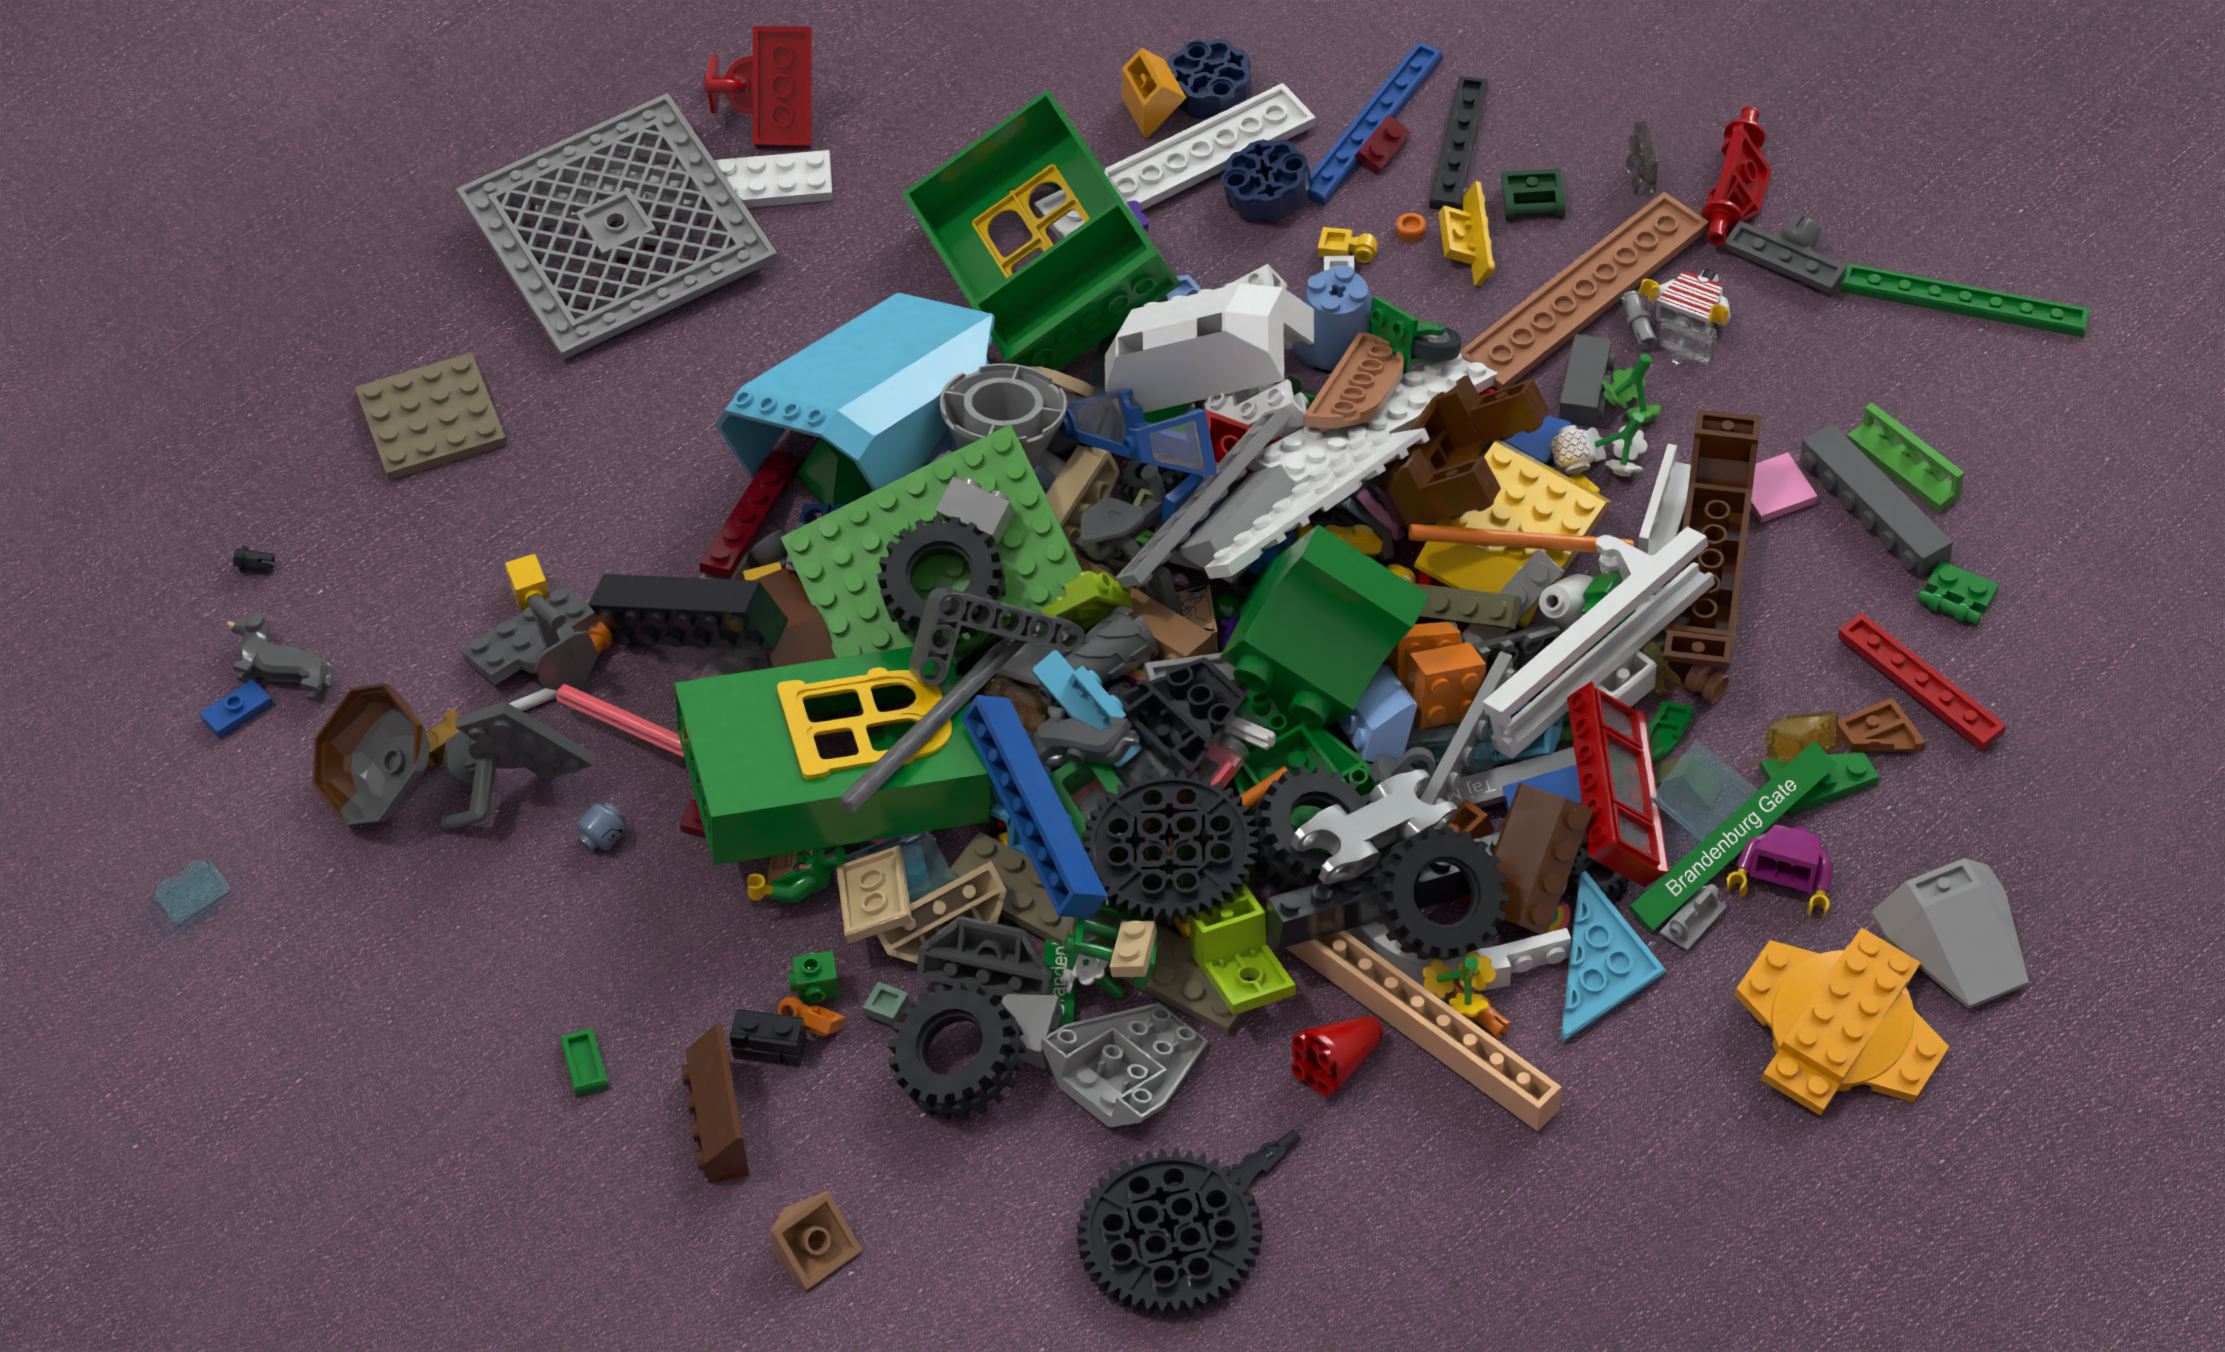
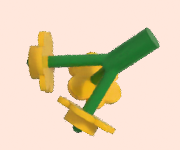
M1477 952L1467 953L1464 962L1458 965V971L1451 972L1449 966H1444L1440 959H1433L1430 961L1429 967L1423 969V976L1425 978L1423 986L1441 999L1445 997L1446 993L1453 991V979L1460 978V984L1464 987V992H1459L1456 998H1451L1449 1006L1464 1017H1474L1479 1012L1488 1010L1489 1004L1483 1000V995H1472V988L1474 987L1478 991L1484 990L1487 985L1486 983H1491L1496 979V971L1491 967V958L1489 956L1481 957Z

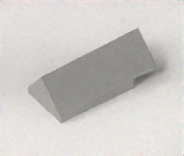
M1280 464L1249 474L1179 548L1178 555L1202 568L1206 567L1214 560L1213 556L1216 552L1231 546L1234 543V537L1250 530L1254 526L1253 522L1257 518L1269 514L1276 502L1293 494L1292 489L1295 486L1283 466ZM1252 563L1233 576L1221 578L1233 583Z

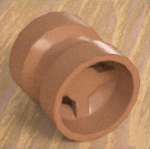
M1694 664L1686 676L1684 686L1692 692L1702 693L1706 701L1715 704L1727 690L1730 677L1722 671L1714 672L1711 666Z

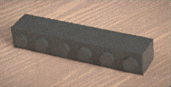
M1833 423L1802 440L1800 460L1807 470L1812 471L1821 480L1822 485L1827 490H1831L1841 500L1842 505L1847 510H1851L1861 520L1862 525L1866 529L1871 530L1881 540L1883 546L1891 550L1901 560L1907 570H1911L1921 579L1932 573L1939 561L1947 564L1950 562L1953 541Z

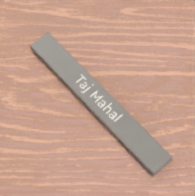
M1574 747L1554 752L1552 755H1543L1462 777L1454 792L1449 791L1445 800L1453 802L1458 807L1466 799L1478 808L1504 802L1502 786L1576 765Z

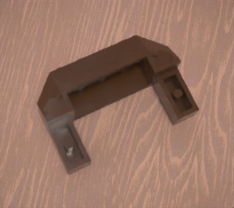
M1466 375L1457 380L1456 386L1447 393L1440 392L1433 397L1409 429L1425 428L1429 440L1426 443L1412 444L1406 448L1409 455L1403 459L1397 458L1387 463L1385 466L1386 470L1378 476L1373 484L1380 497L1383 509L1388 512L1392 521L1409 529L1410 524L1434 525L1442 519L1449 518L1454 520L1463 516L1468 511L1475 509L1483 511L1491 507L1501 487L1485 457H1480L1479 454L1484 446L1491 441L1497 439L1505 441L1516 433L1522 431L1531 433L1543 425V421L1550 410L1535 381L1530 379L1479 396L1469 375Z

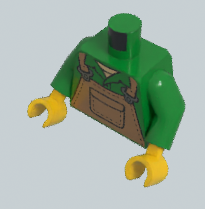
M839 845L770 856L766 883L762 875L757 873L750 874L747 878V894L755 901L762 899L765 895H769L770 899L779 900L782 904L788 902L799 903L810 894L825 889L829 885L832 867L843 865L846 861L845 851Z

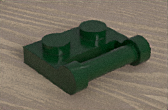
M1560 168L1501 172L1505 220L1515 219V216L1556 214V217L1566 216ZM1554 199L1555 201L1514 204V201Z

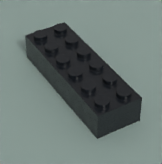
M603 574L588 604L597 615L598 620L612 633L613 638L624 645L634 643L646 644L648 646L670 645L677 648L689 646L700 649L723 648L725 650L745 649L753 652H759L760 650L775 651L789 621L761 582L752 580Z

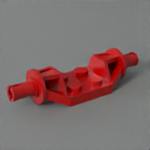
M1753 106L1744 107L1741 110L1740 119L1730 121L1724 129L1725 140L1721 151L1726 158L1721 169L1718 184L1709 191L1707 203L1703 206L1701 217L1709 221V231L1706 235V240H1709L1708 242L1714 246H1721L1725 243L1727 232H1732L1738 221L1744 222L1761 211L1771 168L1761 149L1766 134L1757 123L1760 112Z

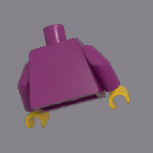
M1774 825L1767 834L1764 833L1746 842L1736 865L1738 871L1729 874L1727 877L1728 892L1730 893L1734 884H1742L1739 894L1740 897L1745 896L1748 891L1747 873H1750L1749 876L1809 893H1812L1814 890L1816 893L1810 898L1807 913L1811 916L1813 906L1819 905L1824 909L1822 918H1825L1830 905L1826 893L1830 892L1833 863L1827 852L1820 848L1821 838L1818 835L1810 834L1803 826L1788 828Z

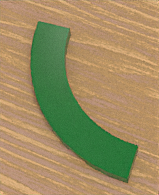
M1662 701L1657 714L1647 726L1653 767L1668 756L1682 740L1693 718L1694 707ZM1620 747L1609 751L1613 785L1630 780L1624 776V771L1636 761V756L1624 753L1620 750Z

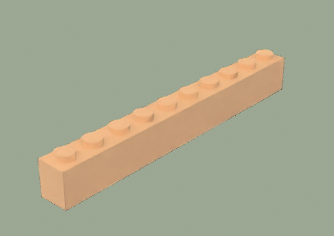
M1341 931L1286 947L1287 950L1537 1132L1560 1110L1562 1087L1348 932Z

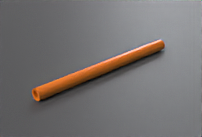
M1410 524L1408 532L1409 540L1599 553L1595 544L1598 537L1420 524ZM1620 539L1634 547L1633 539Z

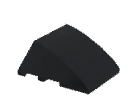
M1206 657L1167 670L1165 676L1149 682L1146 679L1137 681V686L1119 692L1118 689L1107 692L1109 696H1116L1123 704L1124 713L1126 714L1125 718L1131 723L1130 730L1137 732L1140 737L1139 742L1162 764L1171 769L1173 774H1179L1181 770H1185L1186 775L1192 774L1247 701V695Z

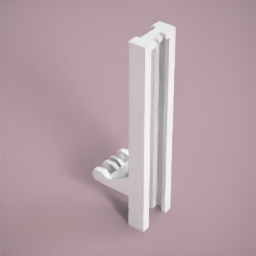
M1686 527L1653 556L1616 537H1612V535L1604 534L1598 537L1595 544L1597 552L1602 553L1600 558H1598L1601 573H1620L1623 582L1483 701L1485 714L1490 716L1494 732L1491 736L1493 749L1513 759L1569 710L1567 701L1569 695L1591 681L1594 683L1595 688L1715 584L1714 575L1710 572L1706 574L1700 572L1699 565L1693 562L1656 595H1653L1656 590L1708 547L1707 536ZM1633 610H1635L1634 614H1632L1626 621H1624L1619 627H1617L1612 633H1610L1597 646H1595L1590 652H1588L1583 658H1581L1576 664H1574L1561 677H1559L1554 683H1552L1547 689H1545L1540 695H1538L1532 702H1530L1525 708H1523L1518 714H1516L1511 719L1512 714H1514L1519 708H1521L1526 702H1528L1533 696H1535L1541 689H1543L1548 683H1550L1555 677H1557L1562 671H1564L1569 665H1571L1577 658H1579L1584 652H1586L1591 646H1593L1598 640H1600L1605 634H1607L1627 615H1629Z

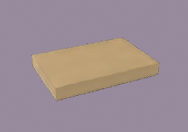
M895 846L837 866L844 933L848 943L912 923L904 856L900 846Z

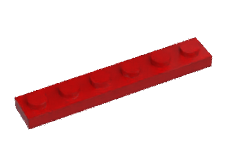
M1862 612L1839 629L1838 638L1982 751L2005 734L2006 724Z

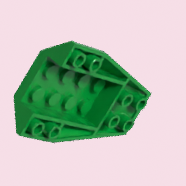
M1270 689L1266 693L1255 691L1247 693V701L1236 716L1273 731L1276 734L1274 740L1276 743L1273 747L1265 750L1224 732L1218 738L1223 750L1245 761L1233 776L1239 796L1282 767H1286L1291 775L1301 766H1306L1308 773H1312L1316 766L1324 767V774L1332 776L1336 770L1342 773L1341 781L1349 785L1354 780L1359 784L1355 791L1361 797L1366 794L1370 795L1371 791L1380 783L1379 780L1376 783L1373 781L1371 769L1364 759L1323 727H1311L1295 719L1288 710L1291 702ZM1305 805L1296 807L1290 815V824L1294 832L1311 820L1318 812L1322 811V809ZM1255 806L1249 809L1250 816L1254 815L1252 811L1255 808ZM1312 848L1318 852L1329 853L1322 848Z

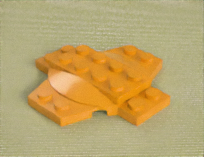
M1862 927L1845 950L1821 954L1769 940L1734 993L1735 997L1763 1026L1768 1025L1772 1029L1774 1038L1772 1045L1776 1055L1760 1080L1820 1116L1837 1091H1850L1852 1086L1861 1084L1871 1086V1091L1915 1102L1949 1048L1944 1040L1913 1009L1912 1000L1906 988L1921 962Z

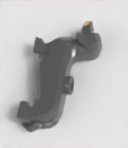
M251 612L242 620L228 621L227 624L230 631L243 636L238 646L241 661H237L232 665L234 671L238 672L237 678L239 682L247 683L252 679L256 682L260 675L263 679L270 682L301 683L302 687L311 689L306 696L307 699L320 703L325 702L327 689L333 687L331 681L334 669L329 662L316 654L306 652L302 646L293 642H289L287 646L269 643L270 622L260 612Z
M1049 706L1047 713L1050 718L1037 727L1030 740L1044 767V763L1055 755L1066 756L1069 761L1077 765H1082L1084 761L1115 764L1121 761L1132 745H1139L1140 737L1136 731L1130 730L1131 723L1126 718L1112 716L1109 721L1112 728L1099 730L1079 719L1068 718L1064 720L1062 718L1066 711L1063 708Z

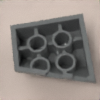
M1535 625L1472 644V646L1486 663L1485 678L1500 651L1512 655L1513 669L1517 673L1558 638L1561 630L1558 626Z

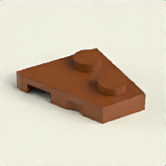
M1893 697L1840 718L1835 722L1836 731L1851 752H1921L1925 749L1924 739Z

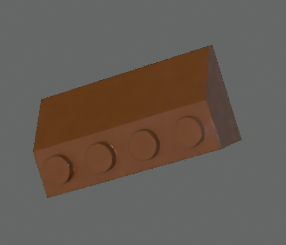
M1523 783L1518 784L1492 856L1497 855L1501 861L1496 865L1499 874L1506 873L1508 881L1502 883L1503 893H1509V901L1504 902L1502 905V912L1507 914L1504 921L1501 922L1530 934L1541 935L1548 933L1593 809L1568 798Z
M718 1024L685 1050L687 1064L681 1065L684 1086L691 1084L692 1092L686 1093L689 1114L696 1113L697 1121L691 1122L694 1142L701 1141L702 1145L701 1150H695L699 1171L706 1170L708 1183L750 1176L723 1025Z

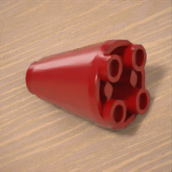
M1361 1016L1305 1029L1294 1035L1291 1046L1294 1061L1291 1064L1293 1075L1299 1081L1304 1080L1322 1096L1328 1097L1345 1084L1379 1045L1384 1035L1380 1022L1373 1016Z

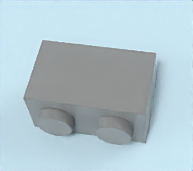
M952 477L935 510L938 516H941L942 521L946 523H951L952 516L958 517L962 526L965 527L972 522L977 525L978 532L981 535L986 532L990 536L991 542L998 545L1015 513L1009 501L1010 498L997 490H992L989 493L981 489L982 486L970 478L964 477L962 481Z

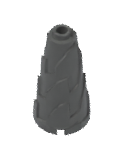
M1117 606L1110 610L1101 622L1085 634L1081 647L1073 652H1068L1063 658L1075 671L1082 665L1088 671H1094L1101 679L1103 686L1111 680L1125 676L1145 663L1152 662L1156 656L1151 654L1157 651V645L1150 628L1140 615L1133 620L1128 614L1134 610L1126 606ZM1039 683L1037 693L1041 701L1046 705L1058 706L1059 703Z

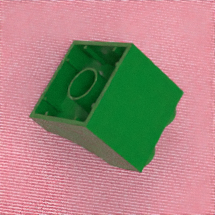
M1317 525L1270 562L1220 658L1235 667L1233 676L1244 687L1259 693H1266L1270 689L1291 702L1288 710L1301 723L1315 728L1323 727L1324 724L1330 727L1354 711L1380 666L1401 639L1413 628L1429 595L1328 530Z

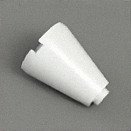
M1583 574L1570 575L1547 587L1541 593L1539 598L1540 609L1553 626L1560 628L1561 634L1583 616L1581 611L1586 605L1583 593L1594 578Z

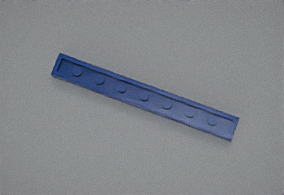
M1420 42L1415 44L1311 172L1313 185L1308 190L1309 199L1323 205L1327 204L1360 163L1354 157L1358 150L1388 114L1394 119L1443 60L1442 51Z

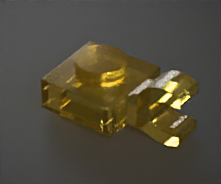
M1650 639L1639 649L1640 652L1653 660L1657 665L1655 690L1660 696L1663 697L1668 692L1663 685V680H1670L1674 687L1681 683L1679 675L1667 665L1669 661L1663 660L1664 654L1653 639Z

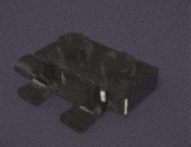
M1646 121L1635 122L1633 135H1629V149L1632 154L1626 158V166L1629 174L1633 173V168L1635 167L1637 175L1631 181L1635 195H1639V189L1642 186H1649L1650 193H1654L1657 180V159Z

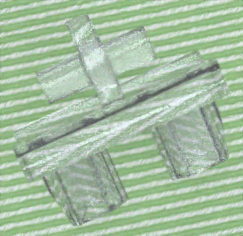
M1679 314L1672 321L1664 319L1661 324L1662 335L1659 345L1673 353V363L1679 365L1684 358L1692 361L1695 359L1707 365L1712 362L1714 345L1717 339L1716 329L1706 325L1699 332L1692 330L1691 321Z

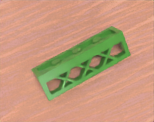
M1871 402L1865 407L1863 424L1849 433L1847 438L1870 461L1937 513H1940L1961 497L1964 478L1962 470ZM1875 419L1880 423L1881 427L1874 422ZM1899 438L1902 439L1905 445L1900 442ZM1945 473L1952 477V481L1947 478Z

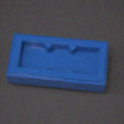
M252 679L199 714L206 726L220 739L273 704L267 693Z

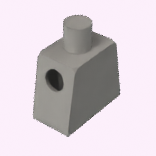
M1005 995L1002 1003L1016 1018L1015 1021L1022 1028L1023 1035L1019 1037L1026 1045V1053H1020L1018 1057L1025 1063L1046 1069L1048 1060L1041 1046V1040L1058 1028L1063 1013L1059 996Z

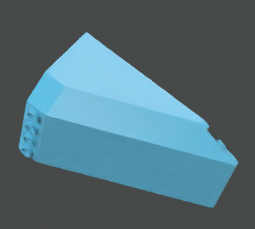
M896 293L743 385L719 417L715 426L749 476H754L784 431L788 429L820 437L856 463L871 489L875 491L923 466L948 429L940 411L942 390L959 373L964 372L966 376L980 371V366L989 363L986 357L988 347L991 346L992 342L991 331L994 328L995 317L993 314Z

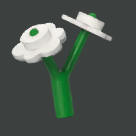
M1638 412L1634 413L1627 425L1621 427L1618 433L1603 439L1599 437L1598 431L1594 427L1589 428L1587 432L1590 434L1593 444L1594 460L1596 462L1605 460L1606 452L1603 447L1612 442L1615 445L1613 449L1614 455L1621 458V461H1606L1605 465L1610 466L1613 469V473L1620 477L1631 476L1633 472H1641L1642 467L1629 463L1628 459L1635 460L1638 454H1643L1647 450V442L1643 439L1644 433L1639 430L1645 420L1644 416Z
M1083 932L1082 941L1093 943L1092 940L1100 936ZM1078 954L1073 971L1066 969V962L1060 970L1061 983H1066V993H1071L1074 978L1079 979L1086 986L1096 982L1116 1000L1124 995L1125 989L1105 973L1103 968L1108 965V961Z

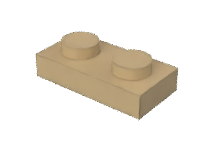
M1155 921L1121 922L1109 966L1112 977L1146 976L1157 934Z

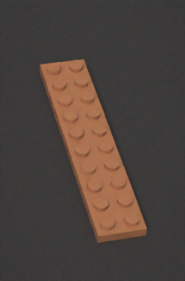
M1663 192L1460 351L1462 358L1471 363H1482L1487 368L1497 372L1498 375L1494 378L1495 385H1493L1496 389L1499 390L1512 386L1573 338L1575 334H1578L1621 300L1625 293L1635 289L1642 283L1643 279L1649 278L1709 230V221Z

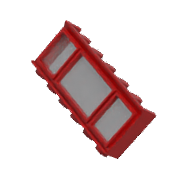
M1591 681L1567 697L1581 801L1583 806L1593 809L1586 828L1589 857L1645 887L1669 872L1645 712L1636 711L1598 688H1594V683Z

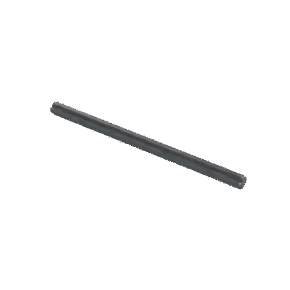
M1036 623L1031 627L1032 634L1036 633ZM1005 636L840 797V807L846 809L849 813L856 811L1027 642Z

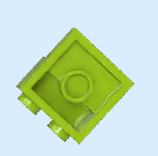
M1085 571L1077 574L1074 580L1064 584L1067 596L1054 599L1053 604L1041 610L1044 613L1064 617L1079 625L1085 631L1101 622L1113 608L1117 606L1133 607L1130 598L1131 588H1122L1117 580L1109 577L1105 572L1095 574L1093 571Z

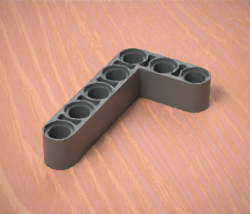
M939 587L934 589L928 596L910 657L909 670L915 678L929 686H935L943 682L949 670L961 625L1066 652H1073L1081 647L1085 635L1079 625L1064 617L946 587ZM951 597L950 608L942 612L944 600ZM980 605V615L972 619L973 609ZM1010 613V622L1002 627L1003 616ZM1040 620L1039 630L1032 634V625ZM1069 628L1068 638L1061 642L1062 632ZM942 629L941 639L937 643H933L934 633ZM933 661L931 672L924 675V666L928 662Z

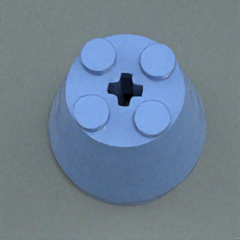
M1340 265L1335 269L1322 271L1308 279V286L1302 301L1314 309V344L1308 345L1302 340L1292 343L1298 359L1312 370L1314 367L1333 371L1357 334L1361 332L1369 333L1372 296L1366 281L1348 265Z

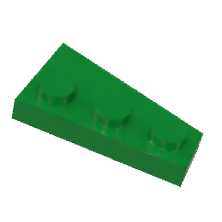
M1865 753L1828 755L1837 766L1786 811L1789 817L1878 785L1879 775ZM1794 758L1760 760L1759 769L1768 782Z

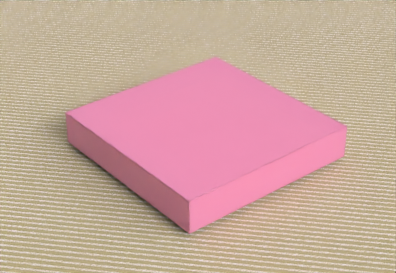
M1789 453L1756 463L1751 510L1760 523L1817 503L1818 495Z

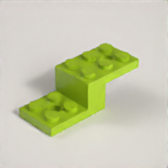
M1243 883V893L1234 892L1235 901L1233 903L1224 899L1223 910L1215 906L1212 907L1213 916H1208L1204 911L1200 912V920H1195L1192 915L1187 916L1190 927L1191 954L1233 1015L1296 995L1295 983L1266 944L1265 911L1245 883ZM1250 977L1253 981H1246L1243 979Z

